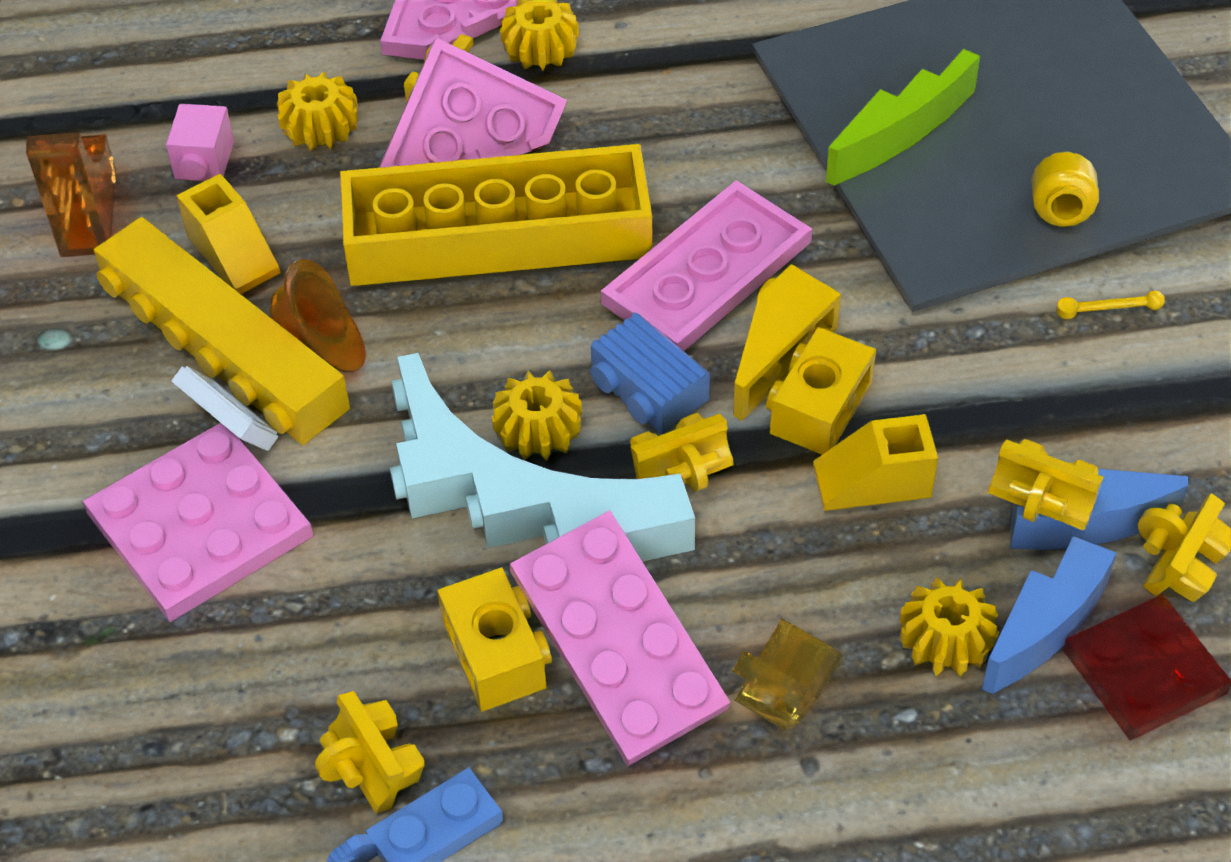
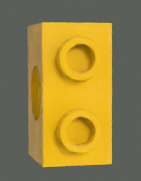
M817 327L807 345L800 343L797 346L790 361L789 374L784 382L777 380L769 392L766 409L771 411L770 434L821 455L833 448L873 382L876 349Z
M502 567L437 590L442 623L481 712L547 688L545 665L552 663L548 643L541 630L531 631L526 620L531 618L528 601L519 586L511 587ZM494 635L506 636L501 639H489V637Z

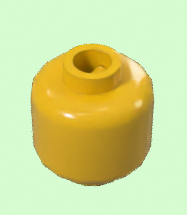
M1059 152L1044 158L1036 166L1031 181L1033 206L1040 218L1051 225L1069 227L1086 221L1095 212L1099 202L1097 172L1089 160L1080 154Z

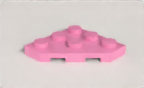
M395 0L380 40L382 55L424 60L426 51L436 37L453 45L460 34L473 38L501 26L505 16V8L516 6L518 0Z
M436 37L430 47L379 168L530 153L546 147L550 143L567 100Z

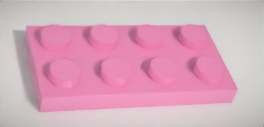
M736 180L601 290V305L623 320L631 318L634 312L639 313L680 349L685 351L808 246L812 240V228Z
M610 510L510 563L512 576L627 767L729 709L731 702Z

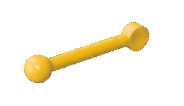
M1156 290L1148 292L1146 296L1077 302L1073 298L1064 297L1058 301L1056 313L1063 319H1072L1076 316L1077 312L1143 306L1150 310H1158L1163 307L1165 297L1160 291Z

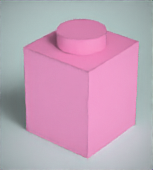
M179 104L166 143L175 179L206 181L220 173L224 177L234 144L227 107Z

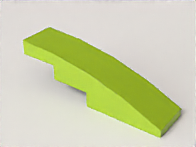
M963 48L940 76L921 69L898 96L880 89L829 146L826 182L835 186L876 168L915 145L946 121L975 92L980 55Z

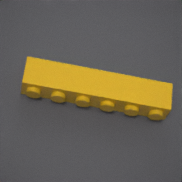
M142 216L94 248L100 269L96 275L103 289L110 296L115 298L119 295L128 302L134 314L143 323L148 324L152 322L161 329L166 340L176 350L180 351L184 348L194 356L199 367L209 377L214 378L218 376L227 383L233 395L245 406L252 404L260 410L266 421L277 433L284 434L286 432L303 446L350 410L343 374Z

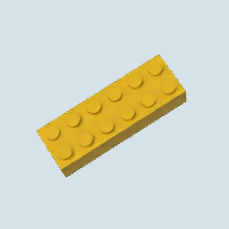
M640 144L340 171L343 245L351 286L640 259L653 248L652 211Z

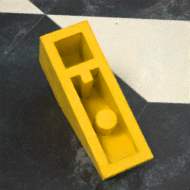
M792 264L776 279L770 278L764 283L757 296V304L735 379L734 417L743 421L769 395L773 384L777 380L784 381L789 374V365L794 351L800 343L807 345L817 327L830 332H834L838 328L841 293Z

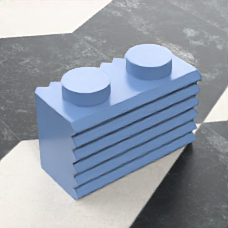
M634 312L631 318L624 320L623 324L618 323L615 329H610L607 335L602 334L599 340H594L591 344L592 367L590 373L595 384L605 393L613 391L616 397H620L622 402L626 403L628 411L636 421L641 424L649 422L651 428H656L659 434L666 432L682 418L688 416L709 400L710 373L639 313Z

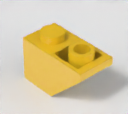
M221 173L176 195L187 238L219 276L238 293L242 294L280 274L279 265L246 202Z
M923 414L872 420L813 461V470L823 511L932 498L938 455L927 416Z

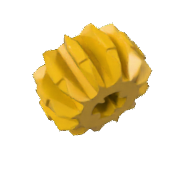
M518 0L516 6L505 8V16L500 28L501 42L509 56V60L513 62L521 61L524 69L532 65H539L542 71H544L545 66L548 64L561 67L564 58L574 56L577 37H579V23L576 22V15L571 11L570 3H558L557 0Z
M325 71L318 77H310L305 73L302 81L289 80L287 90L278 93L277 107L279 113L277 118L279 127L282 129L283 135L291 139L293 146L307 144L310 151H313L318 145H325L331 150L335 140L348 142L350 131L357 129V97L353 93V88L344 83L342 76L329 79Z
M527 370L523 381L508 378L505 391L495 392L492 427L493 431L496 432V436L501 437V443L504 445L506 452L519 449V454H521L524 461L531 454L540 453L547 461L552 449L567 453L570 440L579 438V433L582 429V401L579 399V394L573 393V387L570 385L569 379L555 382V377L550 370L542 378H534L531 372Z
M938 576L931 583L930 589L916 586L915 590L911 593L910 602H905V606L901 608L899 619L901 623L900 641L902 648L913 649L911 657L914 661V666L930 661L933 663L932 669L935 676L941 673L944 667H951L959 677L967 671L968 664L979 668L982 667V664L987 660L988 652L992 651L999 635L996 625L998 617L996 605L984 603L986 596L984 595L983 588L968 592L965 590L962 577L953 586H946Z

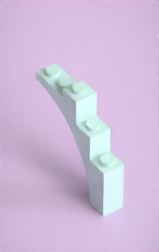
M419 353L397 357L400 379L391 380L397 411L407 410L409 419L401 421L405 442L396 443L400 465L390 467V473L396 500L407 497L412 519L467 507L472 529L482 527L487 548L542 536H544L546 545L610 510L642 562L695 550V515L681 474L644 479L589 478L551 471L513 457L477 436L449 410L431 385Z

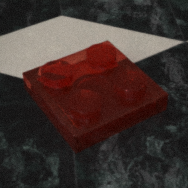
M1163 594L1066 638L1063 649L1069 660L1130 741L1228 694L1231 687V679Z

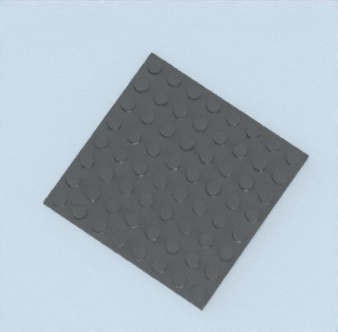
M908 0L752 44V52L826 172L829 146L880 89L898 96L921 69L940 76L963 48L980 55L975 92L946 121L915 145L876 168L835 185L912 312L1231 214V138L1122 0ZM1072 152L1080 154L1091 162L1097 172L1099 202L1095 212L1086 221L1075 226L1059 227L1051 225L1040 218L1033 206L1031 181L1036 166L1044 158L1054 153Z

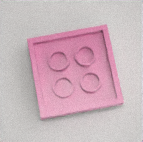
M222 423L215 425L83 500L89 517L169 622L174 621L313 537L310 522L239 437Z

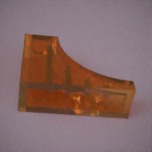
M80 132L27 136L26 154L60 257L95 255L94 248L112 237L116 166L107 135L81 136Z

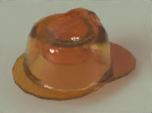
M299 259L291 263L285 273L284 285L271 296V318L335 369L351 373L357 371L363 366L366 358L365 344L357 326L342 302L333 279L323 267L312 260Z

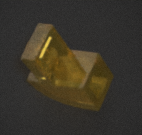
M781 618L759 658L743 650L732 672L746 681L734 701L784 730L792 729L806 716L818 700L843 655L829 644Z

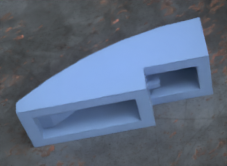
M1098 469V475L1103 476L1104 479L1089 523L1084 531L1039 514L1037 520L1033 523L1022 518L1024 507L1012 503L1010 512V549L1068 548L1073 536L1097 545L1140 534L1138 522L1145 510L1150 508L1165 509L1168 504L1182 507L1188 488V476Z
M1073 536L1053 578L1033 570L1030 571L988 659L982 690L994 694L1022 679L1048 661L1076 634L1095 609L1108 585L1116 552Z

